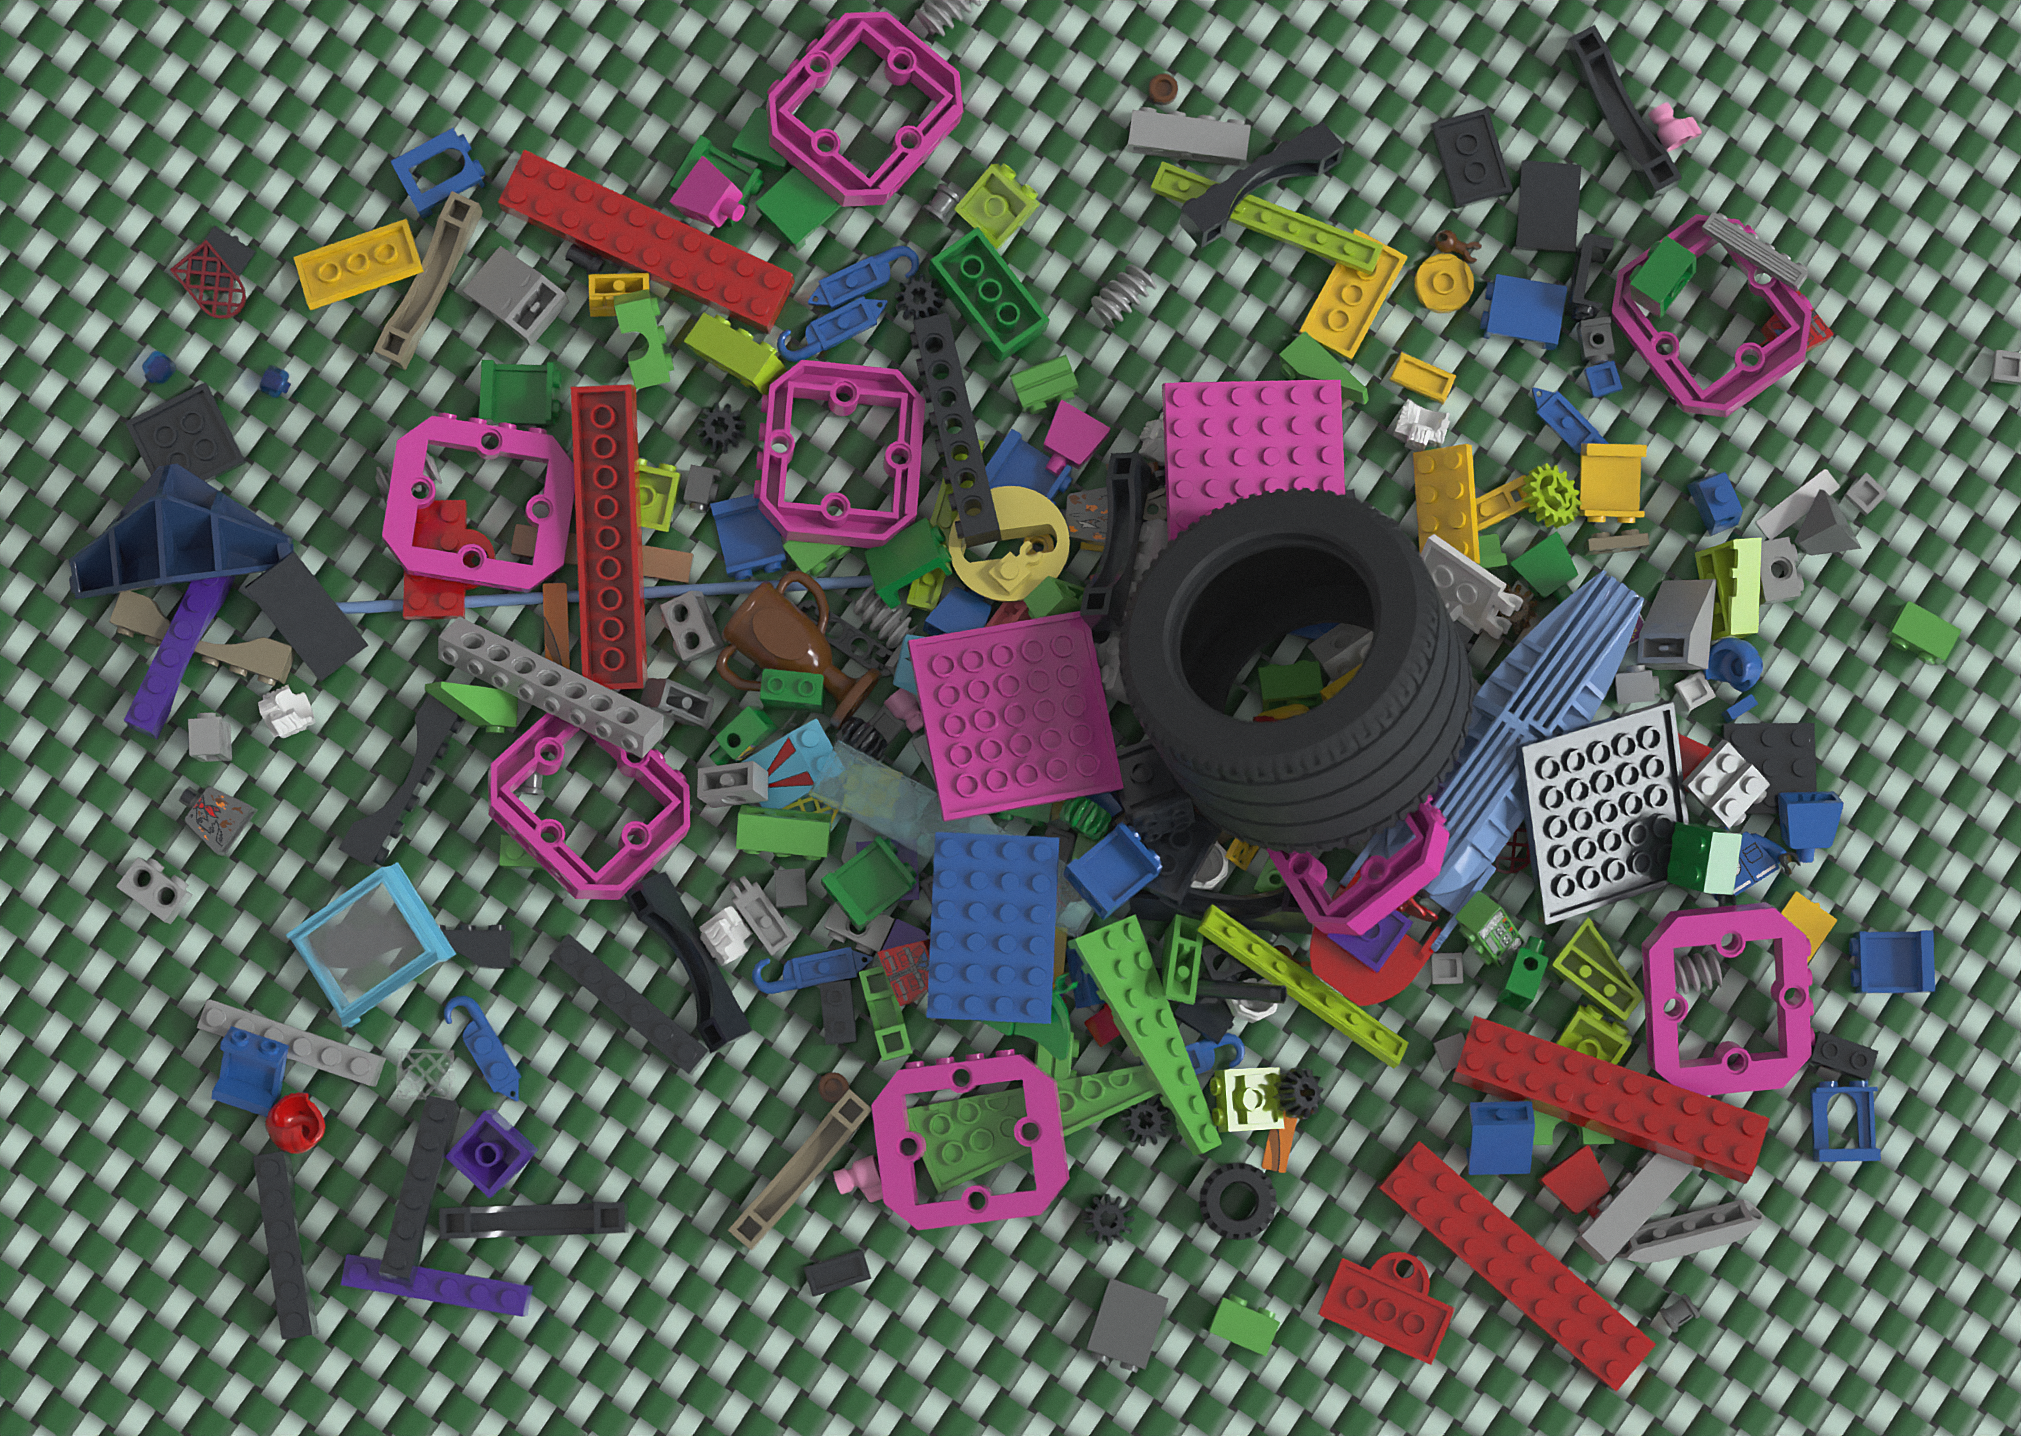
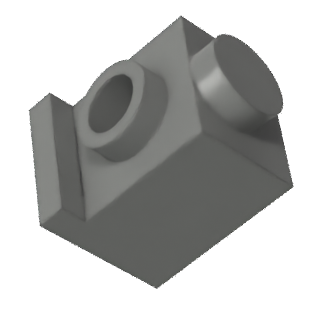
M1610 317L1581 320L1577 325L1576 329L1582 362L1590 361L1591 365L1603 364L1608 362V358H1611L1615 353ZM1600 336L1603 343L1601 345L1595 344L1593 337Z
M691 464L683 498L685 504L690 505V510L707 513L711 501L716 502L719 484H715V480L722 481L720 470Z

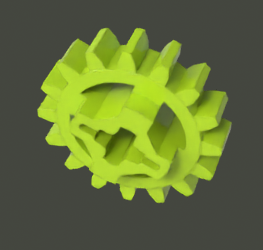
M1548 463L1534 468L1529 472V475L1524 477L1523 480L1526 485L1522 487V491L1527 493V496L1523 498V501L1530 504L1529 513L1535 511L1537 514L1536 521L1539 522L1544 519L1546 527L1553 525L1555 529H1558L1575 520L1574 517L1580 514L1577 507L1581 506L1582 502L1576 499L1580 491L1574 490L1573 485L1575 481H1568L1566 471L1559 473L1557 465L1550 468Z

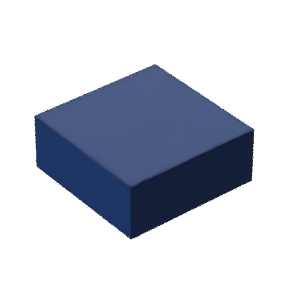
M1614 360L1585 368L1584 374L1592 399L1619 392L1623 389Z
M1750 694L1721 714L1726 722L1730 723L1758 703L1753 695Z

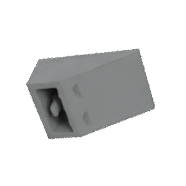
M502 246L495 251L463 290L467 296L531 347L569 303L565 292Z
M1715 579L1662 582L1639 634L1637 664L1645 665L1655 670L1708 669L1716 589Z

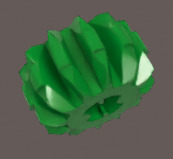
M1085 797L1065 800L1059 813L1060 820L1067 826L1093 841H1099L1105 835L1112 821L1110 813Z

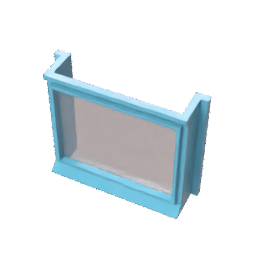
M398 862L392 866L379 868L286 934L295 945L339 1015L342 1027L349 1026V1028L361 1021L359 1018L361 1015L438 962L447 961L456 955Z

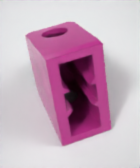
M704 156L699 159L669 201L684 216L717 228L721 227L727 218L739 221L745 212V207L738 203L743 193Z
M1061 400L1044 442L1043 449L1052 454L1045 469L1059 477L1068 464L1080 470L1109 437L1111 428Z

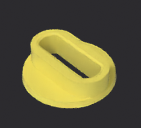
M1019 486L997 487L990 490L1002 540L1051 534L1057 540L1055 549L1052 552L1043 553V559L1038 565L1028 567L1032 576L1010 596L988 573L1002 559L969 563L964 558L966 549L965 539H958L954 523L960 520L958 514L953 522L949 536V552L953 559L951 562L960 579L977 594L999 602L1023 601L1047 576L1058 578L1070 553L1068 527L1059 509L1042 494ZM972 508L968 510L966 514L969 516L978 515L981 512V510L978 508ZM1036 554L1027 555V556H1029V557H1034V556H1036Z

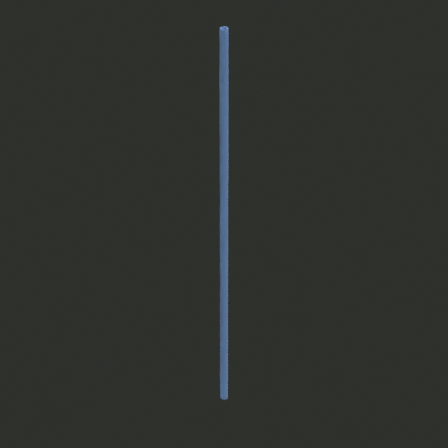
M871 575L813 578L820 584L823 590L865 588L874 584ZM780 580L767 581L772 583L774 585V588H776ZM764 581L644 587V599L679 597L689 591H702L704 596L752 593ZM793 582L788 585L785 592L807 591L808 589L798 582ZM579 590L567 591V603L579 602ZM543 592L465 596V608L543 604ZM403 599L336 603L344 614L403 611Z

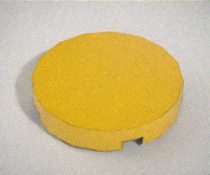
M1437 254L1429 257L1419 267L1414 278V290L1418 300L1427 309L1436 313H1451L1461 309L1468 302L1474 289V276L1470 267L1452 254Z

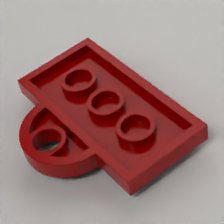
M434 500L429 507L417 510L412 546L458 554V551L463 546L476 544L484 549L489 559L496 560V554L489 539L476 530L467 529L466 500ZM467 554L463 557V563L466 567H477L472 563L475 554ZM404 570L403 617L405 620L457 619L458 617L465 619L466 590L477 588L480 585L407 574Z
M1391 1252L1377 1259L1370 1270L1341 1258L1317 1314L1432 1365L1455 1308L1427 1296L1430 1287L1429 1275L1419 1259L1408 1253ZM1401 1260H1408L1413 1266V1272L1407 1278L1400 1277L1396 1272V1265Z

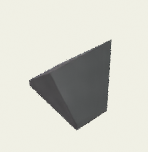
M1819 489L1794 542L1806 554L1811 556L1862 549L1838 503L1825 490Z

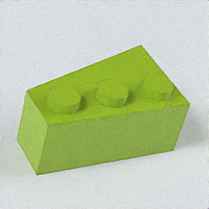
M704 312L684 340L687 346L695 354L724 373L728 372L742 380L740 383L747 388L752 386L759 390L762 395H768L770 384L788 371L775 355L777 350L764 341L760 344L754 342V337L742 328H738L737 331L730 328L731 324L723 317L716 314L713 318Z
M1762 538L1734 539L1695 553L1700 580H1716L1711 641L1724 638H1742L1758 633Z
M1588 916L1581 921L1547 967L1619 1022H1625L1644 996L1624 967L1620 965L1611 952V948L1600 936Z

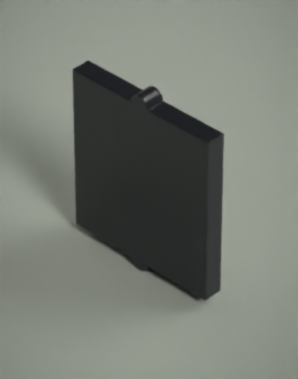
M217 226L213 227L205 239L239 277L256 254L253 249L240 242L236 235L232 237ZM208 247L207 257L217 258V256ZM204 248L194 256H203ZM192 260L191 270L202 271L203 260ZM207 261L206 271L216 272L217 262ZM221 262L220 273H230ZM205 275L204 284H210L215 287L216 276ZM220 277L219 287L229 288L230 277Z
M1195 996V1003L1193 1005L1181 1002L1173 1015L1174 1018L1217 1045L1226 1031L1232 1029L1234 1026L1232 1021L1235 1018L1225 999Z

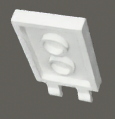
M1435 534L1430 536L1420 555L1441 597L1461 603L1463 614L1457 620L1476 634H1480L1485 630L1497 640L1500 639L1502 633L1507 634L1512 623L1496 615L1500 610L1503 614L1510 617L1514 610L1519 611L1523 600L1515 594L1503 592L1507 584Z

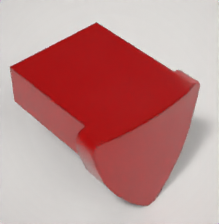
M1108 1003L1104 1004L1102 1010L1083 1022L1100 1048L1121 1034L1112 1020L1114 1017L1111 1014L1112 1010Z

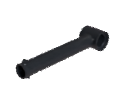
M1156 968L1163 986L1162 968ZM1198 978L1196 996L1284 1004L1287 999V988L1285 985Z

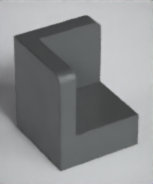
M803 868L774 870L777 908L809 907L805 870Z

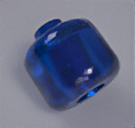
M153 351L142 364V369L145 373L144 377L151 383L156 382L159 384H165L177 368L173 360L161 351Z
M269 365L258 385V389L273 398H279L282 392L287 394L291 383L287 382L290 375L287 371L275 365Z

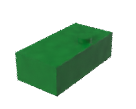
M979 227L930 260L929 274L937 280L939 287L943 288L946 296L999 364L1047 330L1050 319Z

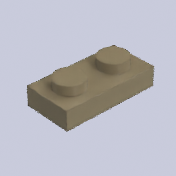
M1638 529L1625 530L1621 532V536L1610 537L1608 532L1596 533L1591 535L1592 539H1588L1584 543L1585 556L1645 550L1650 545L1648 533L1640 534Z

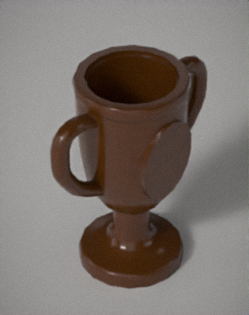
M790 571L780 579L776 588L769 581H764L746 598L722 632L721 639L730 645L720 652L716 660V669L721 678L736 689L760 692L762 681L743 679L729 669L727 661L736 651H739L763 669L822 674L824 677L823 689L831 694L836 702V708L831 716L830 724L837 730L861 707L883 674L876 668H871L861 677L852 678L832 664V651L824 636L829 616L826 596L820 584L807 573L801 571ZM798 582L813 594L819 611L817 625L783 595L788 585Z

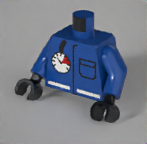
M1723 825L1717 827L1724 830H1728V828ZM1746 831L1742 833L1733 895L1711 894L1718 901V907L1724 906L1725 903L1737 905L1736 896L1780 868L1778 864H1781L1785 874H1792L1788 864L1795 862L1798 866H1801L1798 856L1793 852L1785 851L1775 842L1757 833L1750 834Z

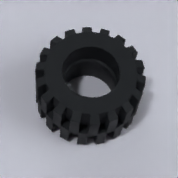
M1229 1163L1215 1169L1207 1176L1199 1193L1201 1216L1208 1227L1218 1235L1233 1240L1253 1238L1264 1231L1273 1220L1275 1209L1277 1208V1194L1272 1181L1261 1169L1247 1163ZM1232 1183H1243L1249 1186L1256 1197L1254 1211L1248 1217L1241 1220L1229 1218L1220 1207V1195L1225 1187Z

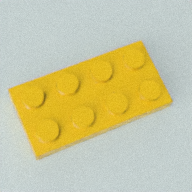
M407 219L294 257L306 302L310 310L424 272Z
M1357 229L1354 230L1353 234L1383 245V250L1372 276L1336 263L1298 333L1301 335L1306 331L1322 347L1349 361H1352L1408 257Z
M1461 444L1414 452L1413 464L1420 554L1427 539L1435 534L1469 559L1480 564L1472 445Z

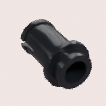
M575 243L570 246L565 255L566 261H570L586 270L587 275L600 274L605 265L601 255H593Z

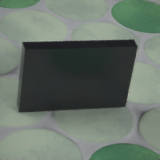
M1488 108L1431 123L1430 128L1455 209L1512 194L1513 189Z
M1522 160L1515 249L1575 254L1581 165Z

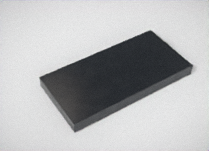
M294 550L245 586V589L320 682L368 646L365 639Z

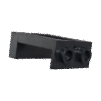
M1585 233L1576 248L1564 316L1571 317L1572 321L1579 323L1581 320L1595 319L1601 310L1603 303L1583 300L1590 262L1605 263L1613 250L1615 238Z

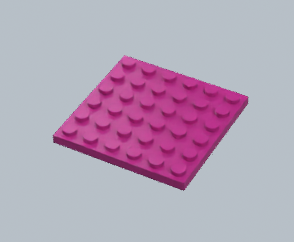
M1341 380L1183 382L1162 384L1168 542L1171 539L1175 540L1178 537L1177 533L1181 530H1187L1189 524L1199 521L1200 516L1204 514L1208 516L1212 513L1211 510L1215 508L1219 510L1224 507L1223 504L1228 502L1231 504L1235 503L1238 498L1243 497L1246 499L1249 497V494L1256 493L1257 495H1262L1264 491L1275 492L1276 489L1288 491L1289 488H1297V490H1301L1302 487L1309 488L1311 491L1322 489L1324 492L1328 490L1334 491L1337 495L1345 494Z
M1080 611L913 639L907 642L943 822L1064 801L1076 797L1114 792L1124 788L1091 628L1081 618Z

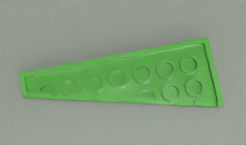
M1136 915L1129 916L1068 941L1069 948H1075L1084 963L1081 966L1085 974L1090 973L1099 989L1096 993L1100 1000H1104L1111 1008V1014L1114 1017L1112 1020L1134 1057L1139 1056L1147 1068L1146 1077L1149 1081L1154 1080L1163 1095L1160 1100L1164 1107L1171 1109L1175 1115V1121L1178 1124L1176 1127L1194 1156L1221 1145V1140L1169 1002L1163 996V986Z
M1145 1065L1057 1081L1064 1137L1161 1093L1154 1080L1149 1081L1145 1073L1148 1070ZM1024 1087L907 1109L910 1131H916L925 1138L927 1146L922 1158L938 1194L1032 1152L1031 1147L1019 1144L1014 1135L1016 1123L1021 1118L1027 1116ZM1028 1122L1023 1128V1134L1027 1139L1034 1140L1038 1136L1039 1130L1034 1123Z

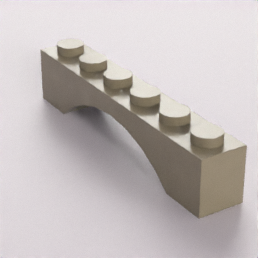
M451 191L438 218L431 243L422 262L424 272L416 275L402 303L385 325L373 350L379 359L406 371L483 214L479 203Z
M131 591L119 594L109 621L117 627V633L131 638L134 637L135 633L145 636L144 642L160 647L171 624L157 602ZM265 637L232 645L199 641L193 652L202 656L200 661L218 667L219 662L230 666V672L246 677L248 672L258 675L257 681L270 686H275L276 682L285 684L296 655L293 647Z
M849 1089L801 1148L747 1207L728 1231L750 1250H754L872 1113V1108Z

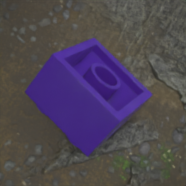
M491 1109L482 1113L445 1158L486 1196L491 1198L519 1173L539 1149L495 1109Z

